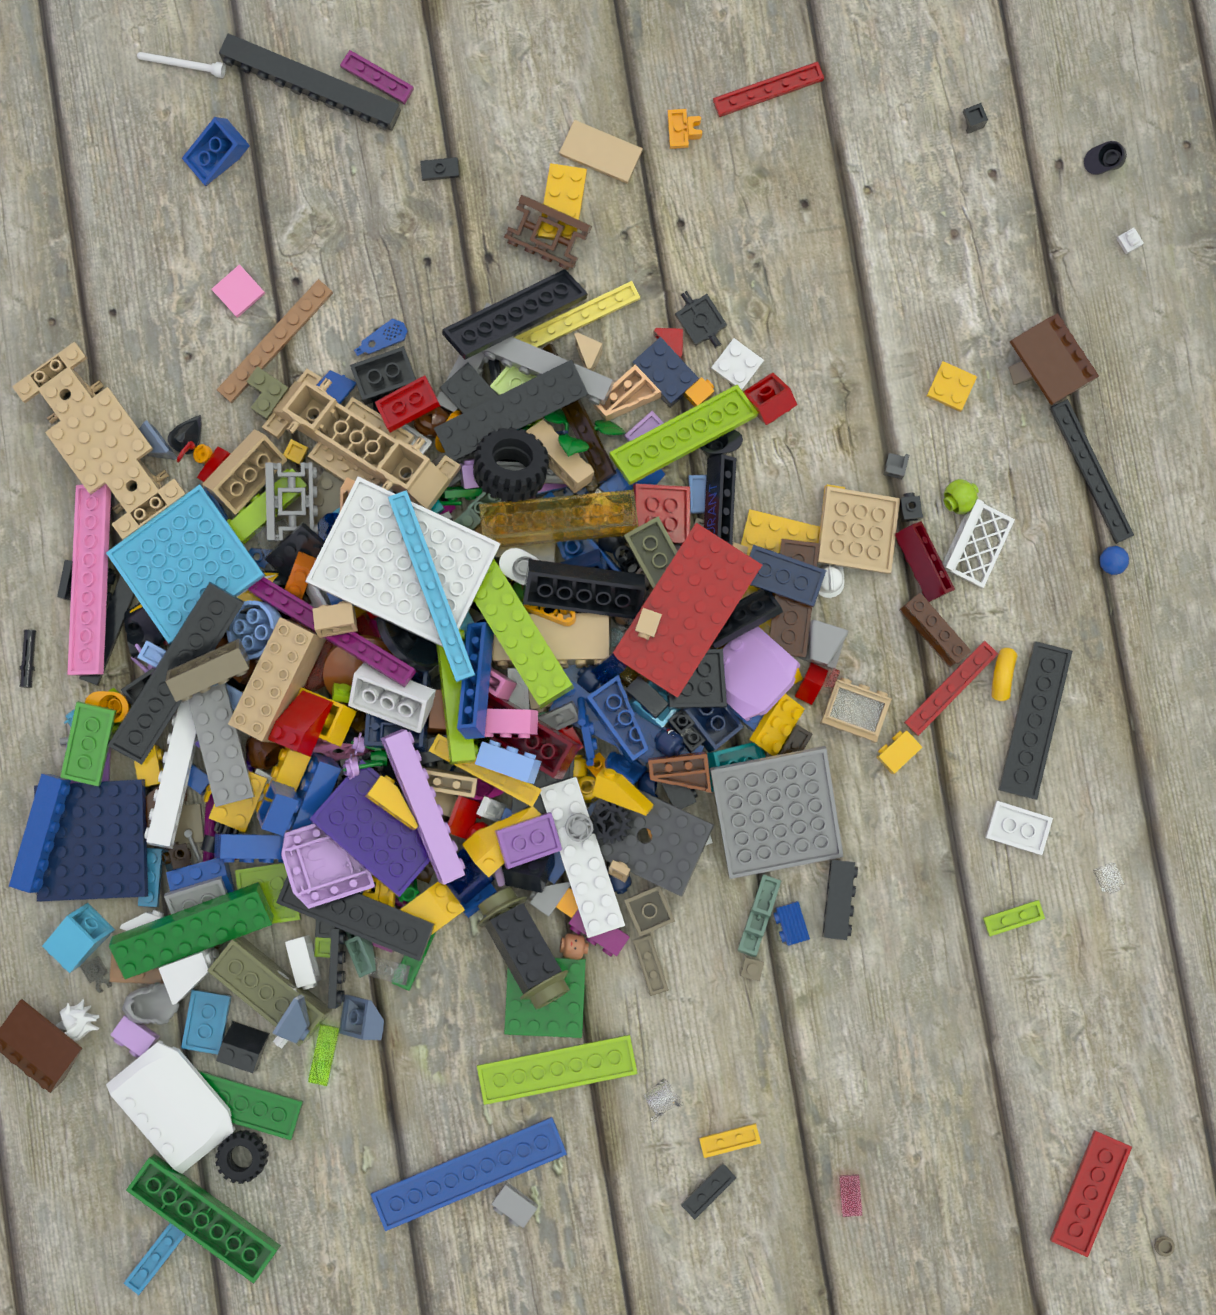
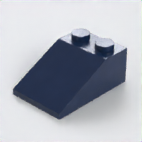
M728 705L725 708L684 709L695 722L694 726L706 739L702 745L708 753L717 750L744 727Z

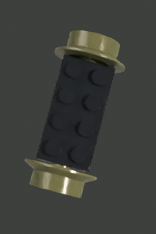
M508 887L495 893L478 905L483 915L479 926L486 927L523 993L520 999L531 1000L534 1008L537 1010L570 991L564 980L569 971L565 970L562 972L524 905L527 897H517L513 888Z

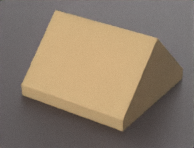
M575 333V345L583 366L594 371L603 353L602 343L580 333Z

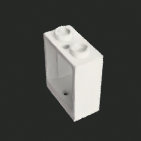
M307 935L286 941L285 944L296 987H302L303 990L317 986V982L322 980L317 959L314 957L315 952L311 936Z

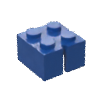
M272 780L265 797L273 799V801L270 802L263 799L257 813V818L260 821L261 829L284 836L285 831H288L291 827V818L293 813H297L300 802L294 787Z

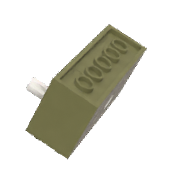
M243 936L232 939L207 970L275 1027L293 999L303 995L310 1021L308 1027L310 1032L304 1041L300 1040L298 1043H295L298 1046H301L310 1039L332 1011L308 989L297 988L295 979ZM279 1036L273 1040L275 1045L281 1049L289 1041Z

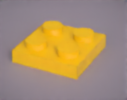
M942 361L927 393V397L961 412L977 376Z

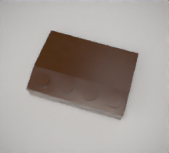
M1058 313L1010 341V344L1050 405L1077 392L1099 377Z
M23 999L17 1003L0 1027V1053L49 1093L65 1080L83 1049Z

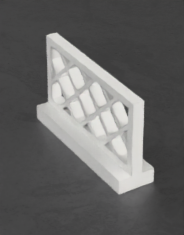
M977 499L971 512L964 515L942 564L946 572H951L980 588H984L1015 519L987 506L983 501ZM983 509L989 512L991 520L982 521L981 513ZM1002 518L1008 521L1005 529L999 531L996 520ZM992 522L995 533L987 535L984 524ZM980 526L983 537L975 539L973 530L975 527ZM997 535L999 543L991 548L988 537ZM985 539L988 549L979 552L976 541ZM972 543L976 554L967 557L965 547ZM989 551L991 560L988 564L984 565L980 554ZM977 556L980 566L971 569L968 559ZM964 560L968 571L962 573L956 570L959 562ZM981 569L983 574L981 582L975 580L973 571Z

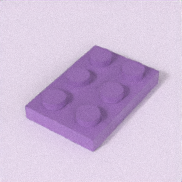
M551 812L495 831L507 869L562 850Z

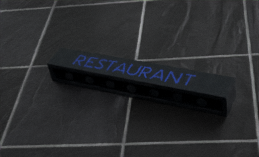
M720 454L707 458L704 528L732 545L737 458Z

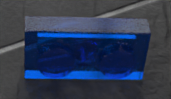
M611 653L597 664L591 672L599 681L606 684L624 671L627 665L619 661L614 653Z

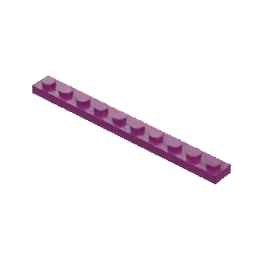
M265 577L248 588V591L254 596L316 633L313 618L314 607ZM355 632L323 637L403 687H406L416 673L413 667Z

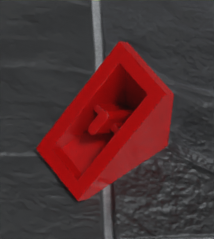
M655 328L653 335L657 339L661 337L682 359L683 329Z
M811 662L795 697L812 705L824 684L828 670Z

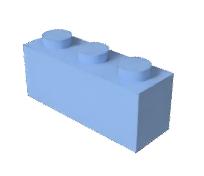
M490 740L489 743L482 741L475 761L476 765L526 783H535L542 762L535 759L536 755L527 752L524 755L519 754V749L507 746V749L500 747L501 743Z

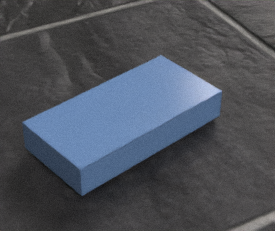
M689 475L690 514H705L706 475Z

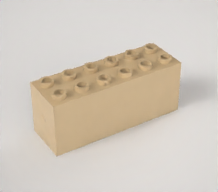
M570 613L563 615L565 620L570 617ZM575 613V623L571 626H563L535 614H529L563 669L569 668V665H576V668H582L583 666L587 668L588 665H595L597 668H607V665H611L610 616ZM494 634L492 661L496 666H500L499 669L507 670V668H511L514 665Z
M280 617L228 725L262 742L275 743L268 740L275 721L294 701L300 688L304 687L326 639L323 637L319 638L312 630Z

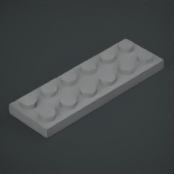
M226 683L212 686L207 692L193 694V697L188 701L215 807L255 797L238 729L228 725L233 715V709Z

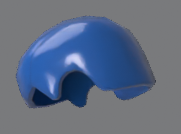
M1116 545L1109 546L1100 555V566L1108 574H1121L1129 565V555L1122 547Z

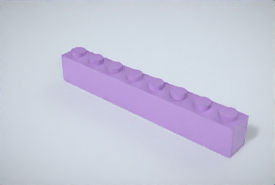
M401 729L382 737L381 741L407 805L418 824L417 830L439 883L445 885L464 876V862L457 856V845L454 840L451 841L449 836L451 830L447 822L444 823L442 815L444 814L441 806L436 804L434 799L436 797L435 790L428 784L427 779H429L426 769H422L420 764L422 759L418 750H415L413 747L414 738L411 732Z

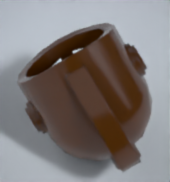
M439 406L413 420L412 423L421 435L436 438L437 433L434 428L445 423L450 413Z
M252 736L249 737L245 746L246 756L250 765L260 770L273 768L279 762L278 756L281 749H285L284 746L277 743L262 742Z

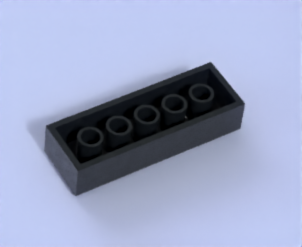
M529 559L523 588V604L635 619L641 609L646 589L645 575Z

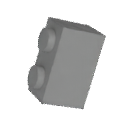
M507 1181L491 1204L498 1214H505L510 1218L509 1221L514 1226L519 1227L520 1225L523 1228L538 1208V1204Z

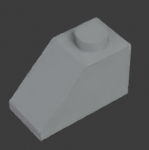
M570 882L545 886L542 893L533 891L529 897L532 899L530 904L547 916H550L570 887Z

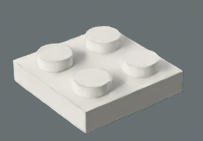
M733 338L711 367V370L733 386L738 384L740 389L743 390L764 360Z

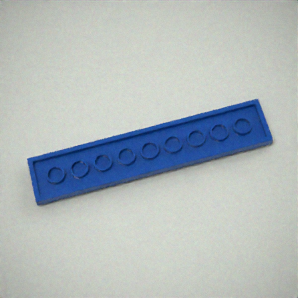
M550 1117L372 1192L370 1195L384 1230L388 1231L565 1156L567 1151L554 1119Z

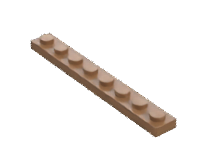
M318 279L217 388V391L230 403H233L248 387L249 384L246 381L258 366L263 370L329 299L333 294L332 290Z

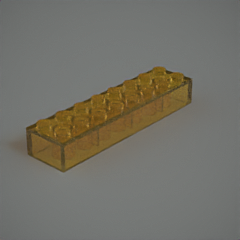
M634 490L519 500L518 502L507 501L479 504L482 535L501 543L500 547L624 536L638 528Z

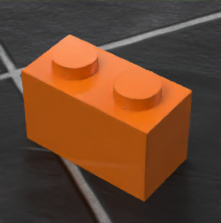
M298 552L285 587L286 591L302 600L308 584L306 579L317 558Z

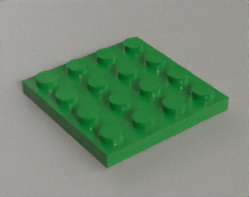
M555 958L562 972L565 970L569 971L564 980L570 991L537 1010L534 1008L531 1000L520 999L523 993L509 968H507L504 1034L582 1038L586 959Z

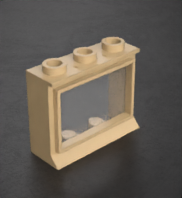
M841 677L840 680H835L820 724L835 727L837 730L846 731L856 737H863L871 740L872 743H876L892 698H889L888 694L877 690V693L869 691L870 687L859 684V686L852 685V681Z

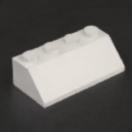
M363 663L354 673L348 706L421 733L433 706L436 690L411 680L406 687H403Z

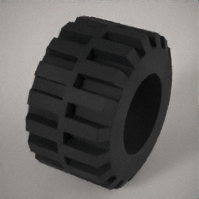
M241 1130L225 1138L218 1146L215 1164L220 1168L218 1172L225 1175L223 1177L225 1180L229 1178L231 1183L236 1181L238 1184L248 1183L264 1170L268 1162L267 1157L269 1153L266 1151V1143L263 1144L262 1142L264 1139L262 1137L258 1138L255 1132L249 1133V1130L241 1132ZM236 1146H243L251 1152L252 1163L249 1167H240L233 1161L232 1151Z

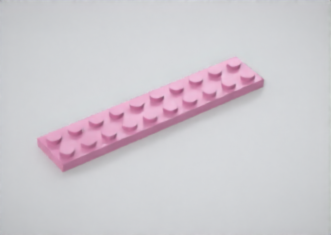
M107 484L93 494H89L83 485H76L67 675L72 676L103 675L108 578V555L106 552L109 551L111 490Z

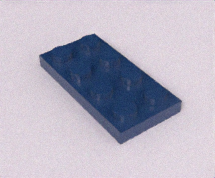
M753 545L749 557L762 564V567L750 585L814 607L827 570Z

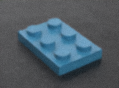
M195 989L191 991L182 1049L218 1055L225 1035L231 1002L230 995Z

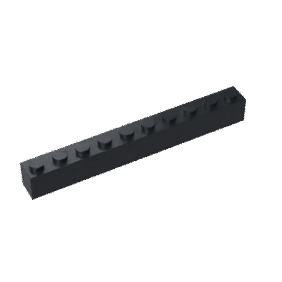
M227 34L219 51L222 62L232 67L235 65L245 73L249 74L252 72L264 81H267V79L273 81L278 87H288L293 93L307 95L314 102L319 100L331 109L338 108L348 116L355 115L365 123L371 122L376 124L381 130L388 129L392 131L400 115V106L395 102L232 34Z

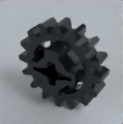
M608 801L606 806L603 803L599 804L600 809H593L595 816H590V819L594 820L592 823L594 827L592 834L597 833L596 839L600 840L603 838V843H608L609 839L611 844H615L616 839L619 842L623 841L622 836L626 837L629 835L626 830L632 829L628 825V822H631L632 819L627 818L630 811L624 812V807H618V805L611 804ZM610 809L607 815L601 816L604 811ZM609 819L614 822L613 826H610V823H608ZM621 829L616 835L612 836L614 830Z

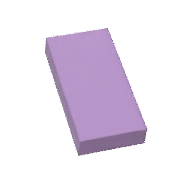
M651 411L627 432L624 437L630 442L664 423Z

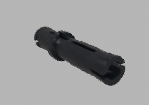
M24 630L22 664L19 666V670H21L19 687L32 688L33 671H35L33 665L36 631Z

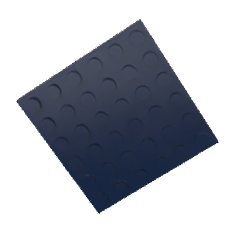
M145 779L101 782L100 786L86 783H70V792L66 796L64 803L65 810L60 817V827L53 841L54 848L50 852L48 858L49 865L44 872L43 885L39 892H37V902L148 897L147 839H145ZM34 785V797H35V794H36V790H37L38 785Z

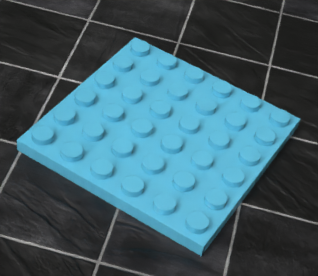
M200 484L106 552L168 644H171L209 582L237 597L265 576Z

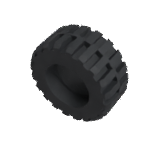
M500 428L497 432L494 430L488 433V436H484L476 447L473 465V475L479 487H482L486 494L490 493L492 498H500L504 502H507V500H512V502H518L520 499L522 501L527 500L529 496H535L544 486L549 465L548 451L539 439L536 440L535 435L526 433V430L520 429L519 431L515 430V428L507 430ZM510 459L520 462L526 468L508 470L499 466L496 462Z

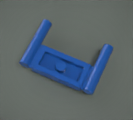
M579 697L577 699L578 724L581 725L586 750V765L593 766L595 750L598 749L597 739L592 736V734H595L594 723H590L589 716L586 715L585 698Z

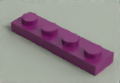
M351 50L348 51L340 64L343 70L404 105L414 90L412 85Z

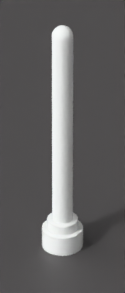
M144 52L137 54V58L140 60L211 72L212 75L218 78H224L226 72V65L222 62L212 63L211 65Z

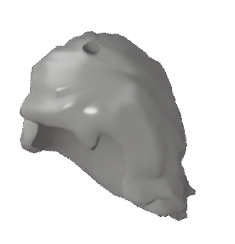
M156 982L128 994L122 1011L130 1021L136 1024L156 1023L157 1025L167 1024L169 1019L174 1016V1013L178 1011L179 1003L172 1005L165 984Z

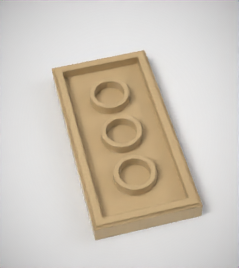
M574 120L559 155L628 184L643 148Z

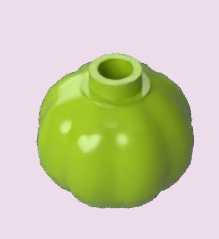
M963 479L952 481L944 491L945 498L943 502L945 507L949 511L960 515L971 512L978 499V487L974 483L971 484Z

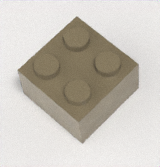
M658 885L624 900L639 937L675 922L663 891Z

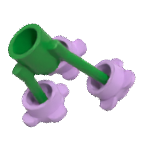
M359 732L358 738L354 737L351 742L352 749H355L354 755H357V752L363 753L365 748L372 749L374 752H370V760H365L366 764L358 765L360 762L359 756H353V753H350V758L345 760L343 765V771L349 780L359 775V769L387 765L386 751L382 750V748L364 746V737H361V732Z

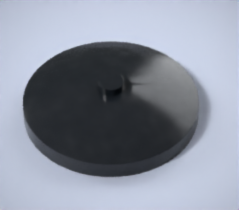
M377 616L379 634L387 648L396 658L415 670L422 672L430 671L438 665L435 643Z

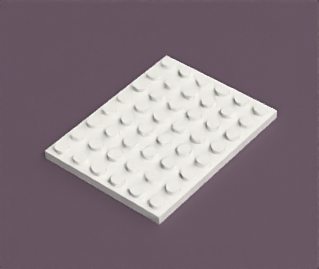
M357 477L306 579V583L443 647L388 499L389 496L395 493L361 477ZM411 502L459 630L501 543Z

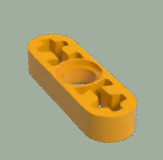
M523 604L527 612L563 626H571L576 621L575 611L560 609L561 614H559V609H555L553 613L547 614L544 612L545 607H540L539 610L538 606ZM570 613V617L565 620L563 615Z

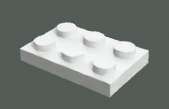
M996 801L985 838L1042 855L1053 818Z

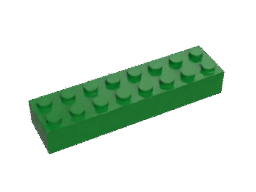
M259 882L114 935L109 943V948L124 979H128L272 925L274 915Z
M156 1154L148 1158L126 1189L132 1196L253 1284L281 1246L185 1175L174 1170Z

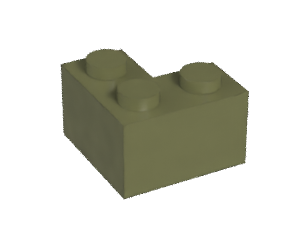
M257 366L246 381L251 388L260 393L251 409L265 420H268L273 413V409L289 388Z

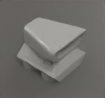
M811 620L806 658H799L826 668L836 669L844 640L849 631L817 620Z

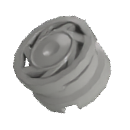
M582 813L570 816L565 824L568 836L577 842L587 840L593 832L591 819Z

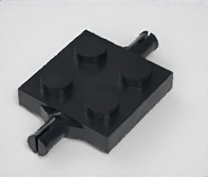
M688 291L683 292L681 296L686 305L675 313L676 318L695 346L703 341L710 340L715 349L722 344L716 335L727 327V323L708 294L699 299L692 300Z

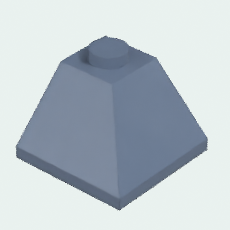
M147 420L143 422L139 430L153 447V450L147 456L171 460L177 459V456L158 430Z
M345 994L339 1033L361 1040H381L384 1020L373 1002L368 999Z
M303 995L293 999L272 1032L273 1034L293 1043L306 1039L310 1032L308 1030L310 1021Z

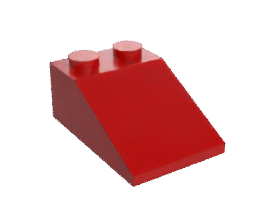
M302 690L275 721L268 740L311 757L334 702Z

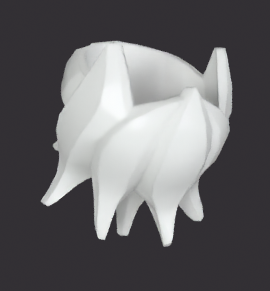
M84 999L75 1006H70L67 1003V1006L59 1012L62 1021L56 1024V1027L66 1030L64 1033L76 1042L88 1032L99 1029V1027L91 1024L92 1021H96L99 1018V1015L87 1013L91 1005L84 1007Z

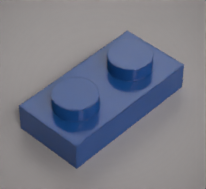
M488 878L458 900L465 909L463 911L468 918L479 910L478 905L497 893V890Z

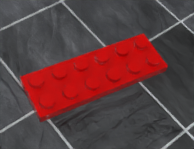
M1094 1130L1051 1235V1242L1085 1257L1089 1256L1132 1146Z

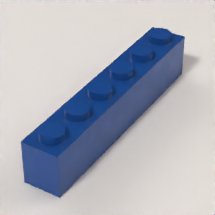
M486 622L467 624L465 649L475 676L462 680L457 729L465 739L485 738L494 632Z
M41 774L9 887L27 893H37L41 889L44 872L49 865L48 858L54 848L55 834L60 827L59 820L65 810L66 796L70 792L71 780L60 778L53 774Z

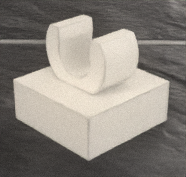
M1135 228L1116 238L1125 254L1144 244Z

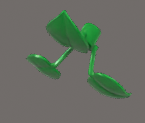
M558 410L543 417L552 423H563L565 430H568V434L558 436V442L568 457L589 449V445L585 441L569 436L568 420L563 410ZM596 420L594 423L595 430H599L603 434H626L614 422Z

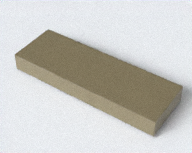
M651 934L632 940L650 996L668 991L669 989Z

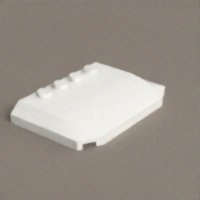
M160 1040L106 1084L113 1099L169 1165L181 1174L235 1131L231 1121L230 1108L180 1049L174 1046L169 1047Z

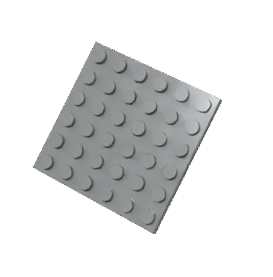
M825 746L710 768L730 879L844 857Z

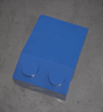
M214 117L182 159L200 181L207 186L237 162L250 145L228 119Z

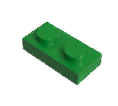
M462 486L447 487L441 496L446 498L447 501H456L459 497H465L466 500H474L476 496L482 494V488L464 489Z

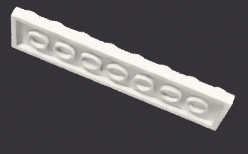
M573 777L540 788L546 812H551L562 847L560 854L588 938L625 926L596 835L591 834L587 840L577 842L572 840L566 832L565 824L570 816L582 813L589 817L577 778Z

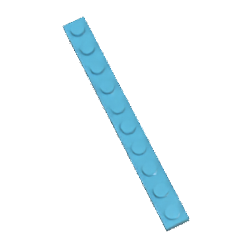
M407 490L389 496L390 505L455 681L459 682L473 677L475 673Z

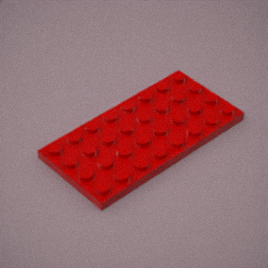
M696 523L611 656L678 698L757 575L762 564ZM643 608L662 614L654 638L650 637L649 640L639 637V632L635 631Z

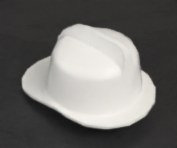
M510 548L501 555L499 567L504 575L524 585L529 559H538L522 549Z
M818 563L817 567L827 570L819 595L826 598L836 597L844 588L843 567Z

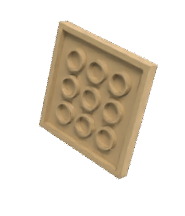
M830 486L825 487L819 535L818 563L891 574L900 498Z

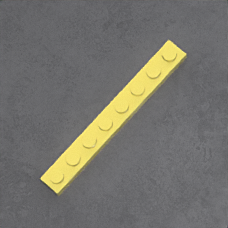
M630 281L514 338L540 348L640 300V296L633 282Z

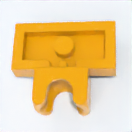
M686 109L668 110L670 149L688 148V140L702 138V130L693 128L700 125V116H690L687 118Z

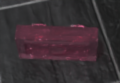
M859 1174L839 1175L842 1216H862Z

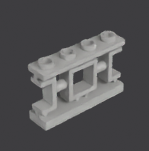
M308 462L301 463V472H282L281 463H265L267 541H283V531H294L298 527L296 526V516H306V508H309L310 528L318 535V525H314V517H318V505H314V498H317V486H313V479H317V467H313V463ZM305 469H309V495L307 496L306 488H296L295 477H305ZM274 470H277L278 478L288 477V488H278V496H275ZM282 493H301L302 511H283ZM275 508H278L279 516L289 517V527H279V535H276Z

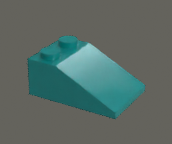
M751 742L707 753L711 792H714L710 768L765 758L764 750Z

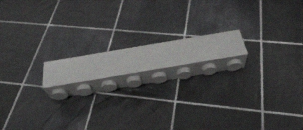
M510 337L481 352L486 358L493 361L495 359L500 360L504 366L509 368L514 366L525 375L539 376L568 361L514 337ZM574 363L589 394L586 396L589 399L588 401L595 405H605L614 385L613 380Z

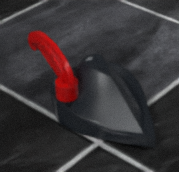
M201 415L177 425L168 435L169 445L177 452H180L177 457L178 463L184 454H192L200 444L202 430Z

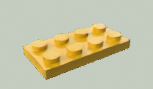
M550 163L543 204L579 220L587 169ZM542 213V215H541V216H543V217H545V218L548 217V215H546V214H544V213ZM562 221L558 223L565 226L562 236L571 239L573 232L578 230ZM543 222L538 238L554 240L559 228Z

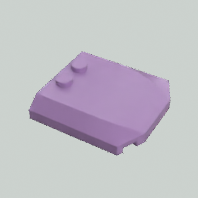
M755 627L735 638L723 648L727 703L746 721H749V718L766 714L794 685L797 668L800 667L799 662L759 627Z
M315 824L285 833L281 853L293 893L308 909L375 887L371 873Z

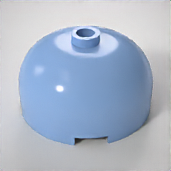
M245 601L230 624L229 631L227 630L228 642L240 639L249 659H260L279 618H282L281 614L276 608L266 602ZM249 607L259 608H252L248 610L247 614H239L241 610Z

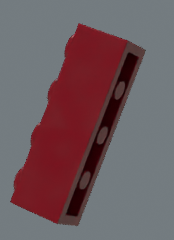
M922 521L895 533L897 543L902 548L905 559L909 563L914 577L922 589V594L928 602L955 590Z

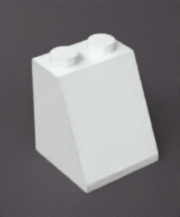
M211 947L159 967L172 1005L183 999L209 973L207 970L219 956L216 948Z

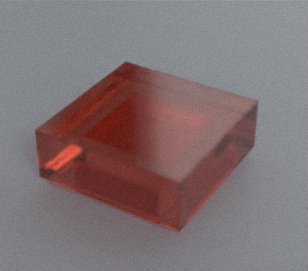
M835 668L831 670L824 687L828 689L834 687L840 670Z

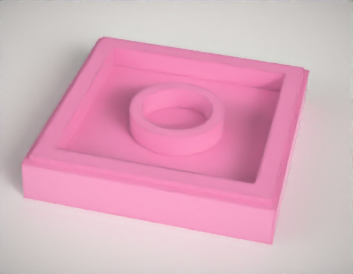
M240 264L212 288V291L237 318L265 294Z

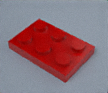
M425 375L375 402L390 433L441 406Z

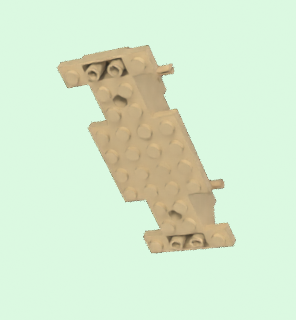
M74 341L12 387L24 403H27L39 393L42 394L54 411L52 415L47 417L49 422L53 424L60 419V422L45 433L89 494H93L105 484L110 488L120 502L112 507L114 512L118 514L123 509L127 512L112 523V526L124 540L186 495L176 479L171 480L162 487L160 482L169 477L166 470L164 469V471L155 476L142 463L140 459L151 452L153 447L110 388L107 387L96 395L95 392L104 387L102 382L98 380L92 386H89L74 370L76 366L87 359L86 355ZM71 392L70 398L64 400L65 394ZM133 483H137V489L131 492L130 486Z
M306 369L297 382L295 381L272 410L271 416L262 426L264 431L278 440L286 429L294 434L296 429L317 442L316 446L307 456L308 459L337 478L345 481L348 477L356 481L357 477H361L378 486L382 483V488L388 491L391 489L396 493L407 490L411 502L428 510H431L461 469L460 464L446 455L435 466L419 450L426 442L423 438L418 437L416 442L410 445L415 439L414 435L401 427L390 433L381 415L352 397L347 405L343 407L326 392L332 382L325 378L320 386H316L322 380V377L309 369ZM313 415H319L316 419H311ZM405 473H411L410 477L403 478Z

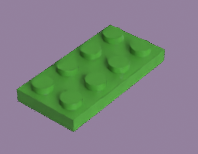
M80 701L76 702L60 778L94 786L101 785L109 748L107 745L111 738L117 710Z

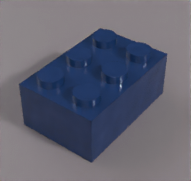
M661 337L632 362V367L636 365L661 391V399L669 408L684 397L685 391L699 380L697 375Z

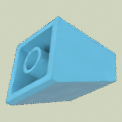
M87 903L67 915L42 947L64 969L71 973L80 967L115 929Z

